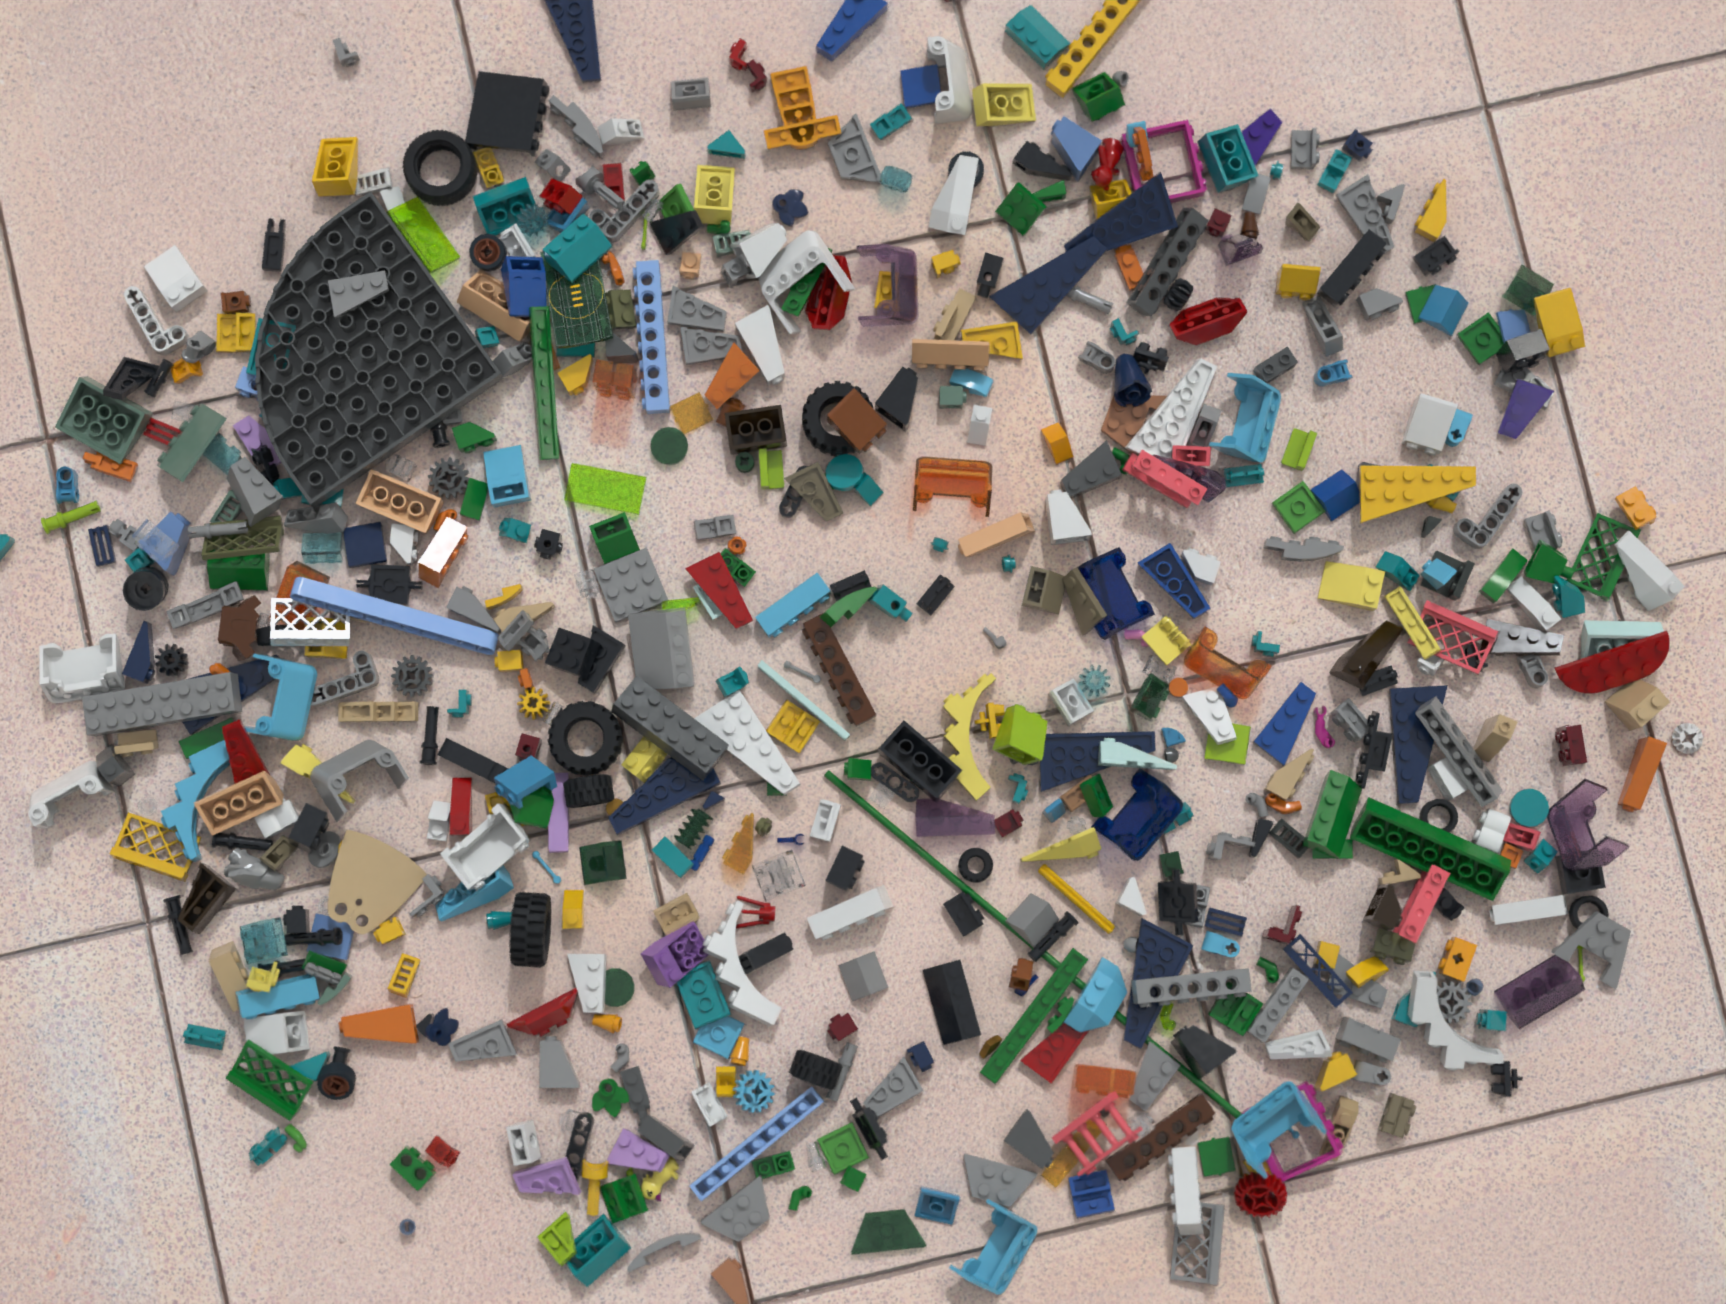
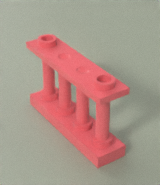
M1141 450L1139 455L1131 453L1122 469L1185 508H1188L1191 502L1199 505L1208 489L1144 450Z
M1433 864L1428 872L1421 870V878L1417 879L1400 915L1402 921L1398 928L1395 927L1392 932L1398 933V935L1414 943L1417 942L1448 879L1449 872Z
M1115 1091L1104 1097L1052 1137L1055 1144L1060 1141L1066 1142L1084 1168L1077 1173L1078 1176L1084 1173L1088 1176L1097 1169L1095 1167L1097 1163L1127 1141L1131 1144L1138 1139L1139 1136L1137 1134L1143 1130L1140 1126L1132 1131L1115 1108L1116 1104L1114 1101L1119 1098ZM1103 1109L1109 1111L1126 1135L1121 1141H1117L1100 1117V1112ZM1087 1121H1094L1112 1147L1105 1153L1086 1128ZM1075 1130L1083 1135L1098 1156L1093 1162H1089L1072 1138L1074 1137L1072 1133Z

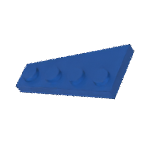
M1302 682L1298 684L1253 741L1283 766L1287 761L1316 695L1314 691Z

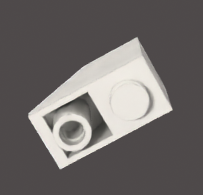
M610 119L598 126L602 145H619L644 138L640 120Z
M392 524L391 545L407 564L414 566V561H417L418 550H415L416 542H419L420 531L403 524Z
M1192 548L1184 549L1181 556L1193 580L1212 586L1221 561H1218L1217 557L1213 555H1200L1199 551Z

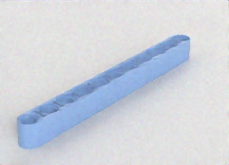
M304 577L295 578L290 597L293 600L482 654L493 655L497 647V637L499 634L494 631Z

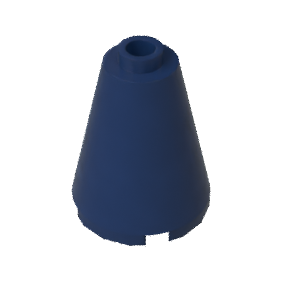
M1121 354L1115 360V401L1122 407H1127L1130 404L1133 407L1142 405L1151 397V385L1135 358L1130 354Z

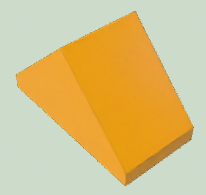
M1058 422L1041 429L1055 464L1074 457L1068 437Z

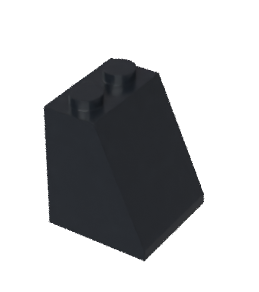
M902 367L875 402V410L905 432L908 430L918 383L917 373L909 367L907 369Z
M1194 1025L1190 1028L1184 1026L1173 1035L1175 1039L1170 1042L1198 1080L1237 1052L1235 1048Z

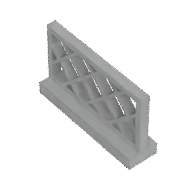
M1200 1202L1201 1209L1203 1207L1212 1208V1215L1209 1219L1205 1221L1201 1217L1202 1226L1205 1225L1210 1230V1236L1203 1241L1196 1234L1201 1243L1192 1249L1185 1241L1191 1235H1188L1186 1238L1180 1236L1178 1226L1175 1224L1170 1279L1217 1285L1225 1205ZM1210 1220H1211V1226H1209V1225L1207 1224V1222L1210 1221ZM1208 1240H1209V1247H1208V1246L1206 1245V1243H1205V1242L1208 1241ZM1184 1242L1191 1252L1182 1258L1177 1253V1247ZM1202 1245L1208 1250V1256L1203 1260L1194 1252ZM1193 1253L1200 1263L1190 1269L1184 1260ZM1176 1257H1178V1258L1180 1259V1261L1177 1262V1263H1176ZM1181 1262L1189 1270L1184 1276L1175 1275L1176 1266ZM1201 1264L1207 1271L1206 1279L1198 1278L1193 1272Z

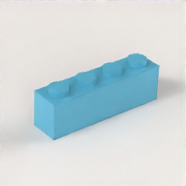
M816 573L757 615L755 619L769 638L772 635L775 638L783 632L782 628L786 625L792 626L799 621L797 617L803 613L807 615L815 609L813 607L818 602L822 604L830 598L831 590L820 575Z
M309 974L277 981L275 987L271 986L269 992H256L250 988L235 992L240 1015L246 1019L256 1018L258 1014L262 1013L266 1015L273 1014L282 1008L285 1010L293 1009L296 1005L302 1003L310 1005L315 1003V1000L320 999L314 975Z

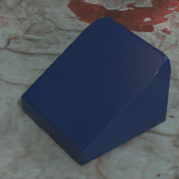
M711 791L703 808L707 810L724 801L725 798Z

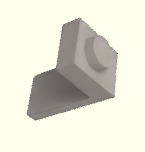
M428 874L422 878L433 895L410 912L411 917L416 915L417 917L422 916L427 912L426 907L430 904L435 905L443 899L442 895L445 892L440 887L442 883L435 875L432 877Z

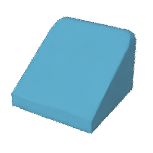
M1145 121L1127 124L1126 141L1130 147H1137L1132 139V134H1135L1133 128L1142 127L1147 137Z

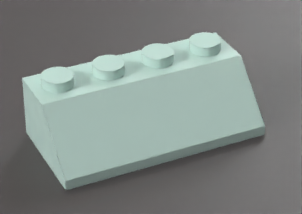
M1584 620L1581 633V659L1664 632L1661 622Z

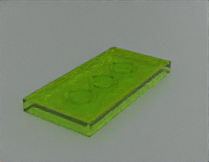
M418 197L386 212L430 274L459 260L460 255Z
M571 463L564 501L639 515L647 478Z

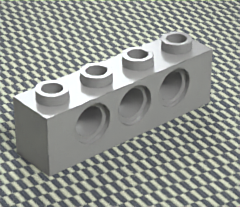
M1289 968L1254 1018L1247 1032L1260 1042L1265 1043L1309 978L1295 968Z

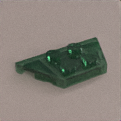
M905 1209L868 1212L864 1215L851 1250V1255L926 1247V1243Z

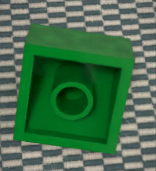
M1106 72L1072 88L1083 112L1092 122L1100 120L1103 116L1125 106L1120 87Z
M543 785L522 798V808L519 809L515 805L510 804L515 823L546 829L549 824L554 797L552 791Z

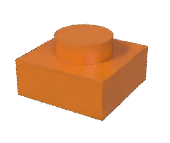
M529 669L520 670L521 675L518 676L520 686L530 690L534 685Z
M1504 843L1499 855L1510 859L1511 868L1516 869L1523 850Z

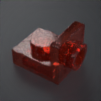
M437 1135L425 1150L439 1164L448 1168L456 1162L460 1154L459 1150L450 1146Z

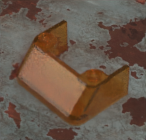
M926 456L917 458L913 511L917 510V502L927 503L932 500L933 495L971 498V503L976 507H986L985 517H989L992 494L991 463L979 460Z

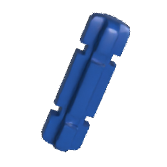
M705 835L702 840L703 843L699 845L693 856L694 859H691V862L694 864L691 869L694 871L698 870L700 862L704 860L709 851V846H712L714 838L709 835Z

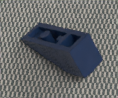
M143 621L122 674L148 684L155 675L152 624Z

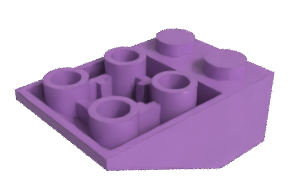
M691 922L655 941L640 955L657 985L671 988L709 954L703 952L705 947L702 945L704 938L695 922Z

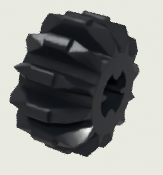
M1182 278L1177 279L1165 296L1164 304L1176 312L1181 310L1193 292V285Z
M166 644L165 650L159 648L161 656L155 655V658L160 660L155 663L157 667H160L159 672L164 673L166 671L167 676H170L172 673L178 676V669L182 672L185 671L182 665H188V662L183 659L187 658L188 654L183 653L184 648H178L177 644H173L172 647ZM172 657L175 658V662H174V663H173V662H171V663L168 662V659H169V658H172Z

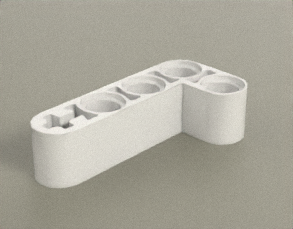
M131 286L125 290V300L154 350L161 355H167L186 344L189 339L188 332L179 325L164 330L146 296L139 288ZM134 294H136V298L138 299V301H139L140 303H137V302L133 299V298H134V296H133ZM143 309H147L148 313L141 317L140 312ZM152 325H157L156 331L150 333V327ZM183 332L180 339H175L176 333ZM162 341H166V346L162 349H159V343Z

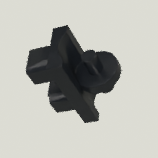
M1141 342L1136 347L1133 357L1139 364V367L1145 368L1144 374L1148 375L1149 370L1157 371L1158 369L1164 371L1169 359L1167 357V349L1160 347L1154 353L1149 351L1150 345L1148 343Z
M1503 1061V1064L1496 1063L1490 1065L1491 1075H1501V1082L1491 1083V1092L1504 1097H1511V1081L1512 1088H1518V1081H1523V1076H1517V1069H1511L1510 1074V1061Z

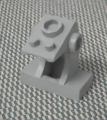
M524 610L497 637L504 649L510 651L517 643L522 646L521 650L528 656L532 655L535 661L538 659L542 660L543 654L550 651L546 638L547 634L540 628L536 630L532 627L534 622ZM526 632L530 633L525 639L522 638Z

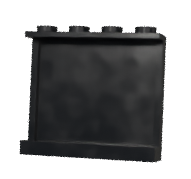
M478 71L465 138L469 147L477 150V146L527 152L532 157H535V152L539 149L538 136L543 129L542 115L546 113L545 99L549 96L550 92L546 81L541 78Z

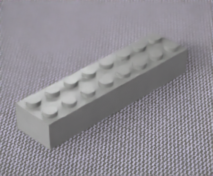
M231 672L82 697L86 733L90 736H101L242 712L238 674Z

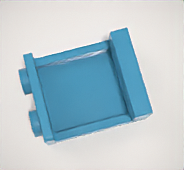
M532 755L494 777L496 793L499 796H503L511 805H515L519 809L523 807L522 798L543 785L550 790L557 787L554 771Z

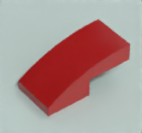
M622 163L603 164L604 185L625 201Z

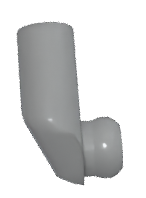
M1249 793L1246 796V802L1257 808L1259 817L1269 816L1265 799L1256 793Z
M623 1043L616 1046L618 1059L611 1065V1068L616 1073L630 1060L629 1048Z

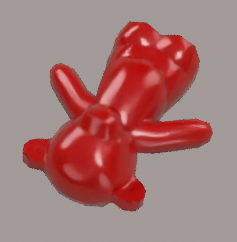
M1114 138L1102 140V145L1098 146L1100 166L1091 172V177L1095 184L1103 188L1104 191L1109 190L1113 175L1120 173V170L1114 167L1120 161L1124 147L1119 140Z

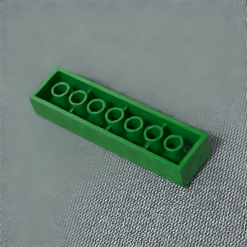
M1370 797L1367 798L1352 826L1351 839L1425 872H1428L1433 864L1450 873L1447 879L1448 882L1491 901H1494L1510 873V859Z

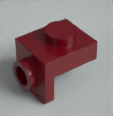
M752 59L747 63V66L756 79L749 84L750 91L754 92L755 90L760 91L766 86L767 77L764 74L765 69L761 63H756Z

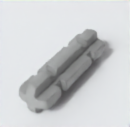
M310 962L307 963L304 969L307 974L315 975L314 977L327 982L330 981L334 985H338L342 978L340 974L332 973V971L315 966V964Z

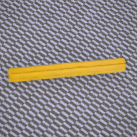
M1043 864L1038 869V872L1106 933L1110 934L1115 929L1114 924L1046 864Z

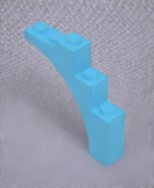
M225 740L189 756L191 761L188 763L192 773L196 774L175 783L177 788L175 794L181 802L161 811L163 815L161 821L164 827H168L172 831L178 830L175 833L178 840L184 844V855L193 862L202 859L196 833L198 811L194 802L203 799L212 782L230 765Z

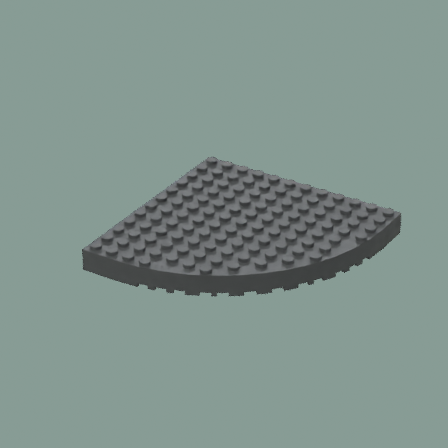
M371 191L322 225L302 248L296 252L295 257L286 265L281 278L273 288V293L265 307L262 325L258 333V346L255 355V382L263 422L277 456L313 509L503 379L499 369ZM379 271L386 272L388 292L357 306L356 309L342 314L337 319L334 318L328 285L329 280ZM270 320L274 321L276 325L269 324ZM278 322L296 325L295 332L293 333L291 328L280 326ZM272 332L277 333V334L280 336L279 338H278L277 335H274V334H272V335H270V336L268 337V339H267L268 343H269L270 345H274L273 347H269V346L266 344V341H265L266 336H267L269 333H272ZM289 337H293V340L288 343ZM286 349L290 350L289 358L285 357ZM283 363H287L285 369H282Z

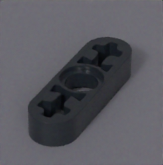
M801 466V467H799V468L797 469V471H799V470H801V469H803V468H806V467H808V466ZM789 485L779 506L780 514L785 518H791L796 514L803 499L801 495L799 497L791 495L790 492L793 488L791 485ZM787 497L793 501H798L797 504L792 503L791 509L793 511L786 514L783 506L787 507L790 500H786Z
M878 762L872 765L871 776L876 781L907 802H914L918 799L919 790L915 785L883 763ZM875 767H883L882 771L886 775L888 771L892 773L887 777L886 783L882 781L885 778L882 775L875 776ZM892 777L899 778L900 786L892 788L889 785V780ZM904 782L908 784L905 786L906 789L915 790L914 794L916 796L914 798H907V793L903 790L902 794L898 792Z

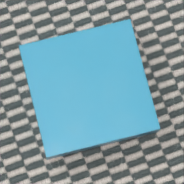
M727 1016L699 1028L693 1043L728 1059L744 1023Z

